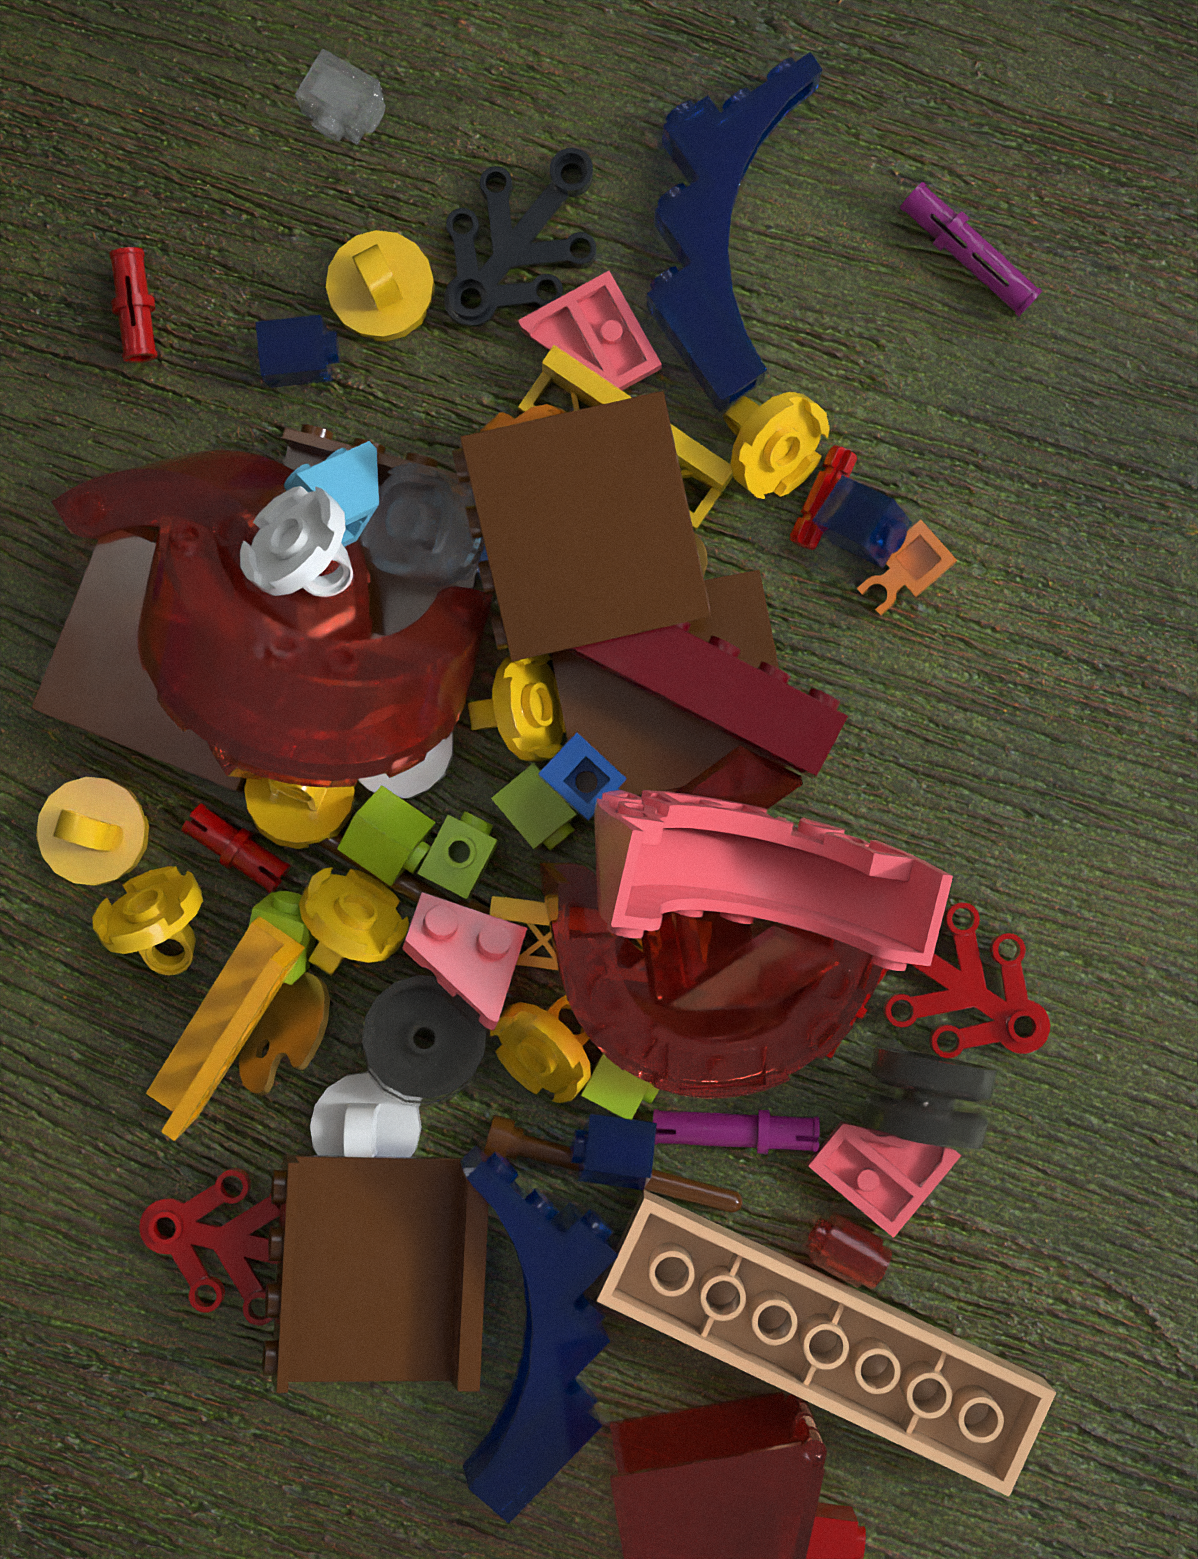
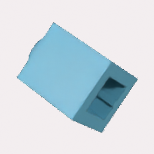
M370 441L348 451L345 448H340L333 452L325 461L312 467L309 464H304L292 472L284 483V488L287 491L298 486H302L307 492L316 491L315 487L322 488L338 502L345 513V532L341 541L344 547L357 541L379 505L377 448Z

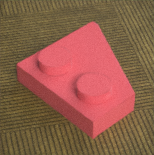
M610 271L601 274L518 320V326L523 334L548 351H550L553 345L557 346L622 391L662 368V363Z
M422 892L402 949L421 967L431 970L436 976L437 982L451 996L460 995L481 1015L478 1021L485 1028L494 1030L502 1011L527 928Z
M841 1121L819 1147L818 1152H815L806 1164L894 1238L962 1155L951 1147Z

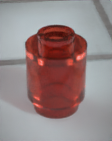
M837 1213L832 1214L828 1220L820 1217L811 1229L805 1247L812 1250L810 1254L811 1263L856 1288L864 1285L874 1289L884 1276L892 1257V1250L883 1245L881 1237Z

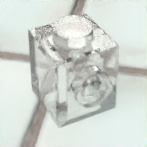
M323 48L295 94L302 114L313 120L312 126L331 140L339 142L344 137L358 145L365 131L372 133L377 128L386 108V105L383 103L384 97L379 80Z

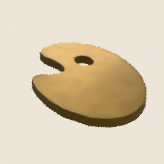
M304 973L292 985L283 983L243 1045L239 1056V1072L243 1085L250 1092L260 1096L270 1092L274 1084L278 1065L286 1055L290 1059L291 1065L298 1070L305 1069L313 1059L323 1039L329 1016L330 997L327 985L321 978L310 973ZM269 1042V1050L267 1054L262 1058V1050L264 1046Z

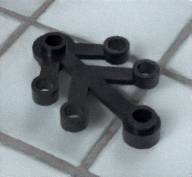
M566 148L556 153L550 163V184L513 230L509 207V197L513 191L511 175L506 169L499 166L489 167L482 173L480 188L483 197L488 203L493 255L480 271H478L474 241L478 237L480 230L477 216L467 208L455 209L448 215L446 227L450 239L454 242L457 276L446 287L444 304L448 315L453 321L465 327H478L487 323L493 317L497 308L530 304L541 308L563 296L561 281L551 274H542L536 277L533 283L498 285L510 269L566 262L573 268L585 269L593 264L597 254L596 243L587 233L576 232L567 239L532 243L568 197L580 196L590 188L593 181V165L591 159L584 151L577 148ZM568 169H576L581 173L582 177L577 183L568 184L562 179V174ZM498 177L506 182V186L501 192L494 193L486 187L488 181L492 178ZM460 219H467L473 224L471 231L466 234L456 233L453 230V226ZM584 243L589 246L591 251L588 256L581 259L574 257L570 250L573 245ZM550 284L556 288L557 294L551 300H543L537 295L539 287ZM466 294H478L482 299L480 305L475 309L465 308L461 301Z

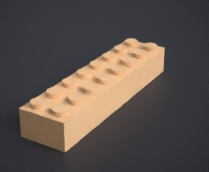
M644 1189L597 1288V1302L1008 1497L1013 1490L1056 1395V1391L1044 1378Z

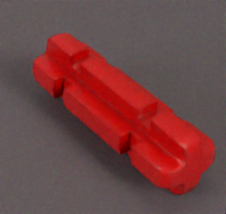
M833 445L830 448L822 465L825 470L819 471L801 510L803 517H798L790 534V540L798 546L814 550L817 547L825 530L822 528V525L828 523L846 485V482L843 480L844 478H849L857 461V455L852 451L837 445Z

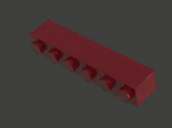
M689 622L565 649L811 779L817 777L848 718L847 715L837 710L841 702L834 697L813 687L810 688L808 694L803 693L787 684L791 676L781 669L763 661L756 668L738 659L741 650L733 644L713 635L706 642L689 633L688 631L691 627Z

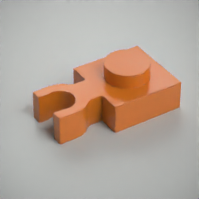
M919 520L880 555V558L890 569L883 575L871 576L857 590L864 595L874 585H881L886 588L887 599L875 609L882 616L893 606L898 591L904 586L915 597L919 596L957 562V559L922 520Z

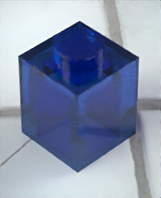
M321 315L255 322L261 377L269 388L333 381L331 364L340 363L338 336L336 330L328 331Z
M844 475L841 476L812 520L832 544L881 568L885 566L892 553L898 551L903 545L907 536V530L912 524L893 498Z
M590 1114L584 1129H575L572 1139L570 1163L579 1164L578 1181L643 1190L652 1175L657 1123Z

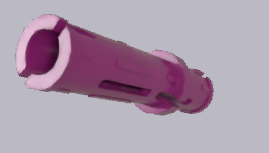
M921 182L900 206L903 212L905 211L935 239L933 245L939 251H942L944 248L948 250L979 281L984 283L1013 309L1018 317L1043 291L1041 288H1037L1003 254L998 252L967 223L970 218L963 211L959 214L955 213L924 182ZM934 215H935L938 219H940V220L946 225V227H945L943 224H941V223L934 217ZM956 235H957L961 240H963V241L967 244V246L964 245V244L956 237ZM975 252H976L983 260H985L995 271H997L1006 281H1008L1009 284H1007V283H1006L1000 276H998L989 266H987V265L975 254Z
M654 1109L652 1145H658L659 1143L757 1148V1154H768L769 1149L818 1152L820 1122L819 1116H813V1118L770 1116V1110L758 1109V1115Z

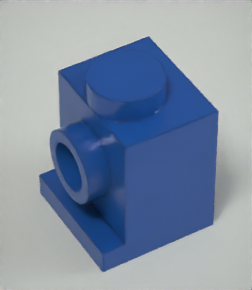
M578 733L538 773L539 777L587 822L594 816L597 798L602 799V795L605 792L620 790L619 788L627 779ZM590 772L596 777L597 787L590 793H583L577 789L575 780L580 773Z

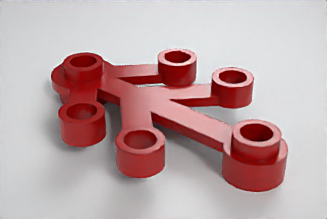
M964 902L950 905L945 911L944 923L953 935L959 970L936 954H933L931 966L911 964L947 990L911 997L902 993L891 995L885 1001L883 1007L886 1020L897 1027H908L917 1018L975 1007L993 1020L959 1029L949 1024H941L935 1027L929 1036V1045L935 1054L943 1058H954L963 1049L1000 1042L1006 1049L1020 1054H1027L1038 1050L1048 1039L1050 1020L1047 1012L1040 1004L1028 999L1021 961L1026 953L1023 940L1015 934L1002 933L994 937L990 943V955L996 963L1000 964L1005 996L1004 1001L986 988L975 933L980 922L977 909L973 905ZM960 908L966 909L971 916L969 926L963 930L956 928L952 922L954 912ZM1005 939L1012 940L1017 947L1015 956L1010 960L1002 959L998 952L1000 943ZM898 1000L907 1001L911 1008L910 1015L902 1021L895 1020L891 1013L892 1005ZM1027 1016L1032 1022V1030L1028 1035L1020 1037L1015 1033L1014 1023L1017 1018ZM944 1031H952L956 1037V1045L950 1051H941L937 1044L939 1035Z
M230 1168L217 1178L214 1185L185 1203L174 1198H163L149 1205L140 1219L139 1231L141 1238L152 1251L159 1254H171L191 1287L189 1301L195 1310L203 1313L215 1310L224 1300L225 1287L218 1278L209 1276L193 1245L214 1249L244 1299L243 1314L248 1322L261 1326L273 1319L266 1318V1316H258L251 1308L253 1299H265L266 1289L247 1258L277 1265V1261H269L268 1238L251 1234L280 1216V1204L271 1203V1193L269 1197L222 1226L199 1222L200 1218L222 1203H238L249 1194L251 1189L249 1175L242 1169ZM236 1176L241 1180L243 1185L241 1194L230 1195L226 1192L224 1188L226 1177ZM167 1217L175 1223L176 1231L173 1236L166 1237L159 1232L157 1225L160 1218ZM210 1285L216 1291L215 1302H202L198 1296L199 1286Z

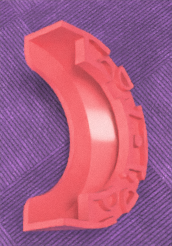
M623 790L609 791L603 793L602 799L597 798L594 822L597 906L600 916L608 923L606 929L613 934L628 938H642L644 930L654 931L660 928L663 913L673 911L685 916L702 917L704 910L720 912L721 917L733 922L752 924L754 917L836 939L873 955L871 962L886 969L905 971L907 963L931 966L953 876L912 854L877 840H870V843L863 839L844 834V829L806 818L799 820L798 828L793 827L794 822L786 821V818L780 816L774 818L767 814V809L727 800L653 790H643L641 797Z

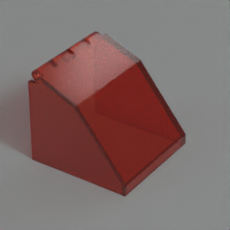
M781 1391L610 1422L618 1474L610 1475L624 1559H806L827 1455V1449L808 1401L791 1393L785 1401L784 1393Z

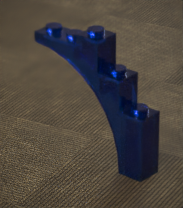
M811 52L796 62L792 57L780 62L768 73L766 77L768 81L752 92L748 87L737 91L722 105L723 111L721 113L709 95H707L695 104L692 100H687L678 105L665 118L667 123L663 125L662 145L688 180L690 186L686 187L684 183H680L669 189L659 198L657 202L659 207L655 209L654 226L684 269L679 271L676 266L671 267L658 275L650 283L649 286L652 290L647 293L646 308L718 412L762 384L767 372L765 365L746 333L733 293L728 252L731 215L740 184L761 145L789 112L818 89L823 69Z
M475 1145L460 1163L466 1178L496 1211L513 1241L522 1270L526 1314L522 1354L510 1393L489 1433L462 1466L469 1490L509 1524L603 1426L594 1406L598 1402L597 1397L577 1376L610 1342V1339L602 1324L606 1315L583 1292L618 1257V1254L609 1239L614 1231L594 1210L590 1208L583 1214L569 1202L559 1212L554 1204L538 1189L534 1188L528 1194L514 1181L519 1176L518 1172L499 1153L495 1151L488 1157Z

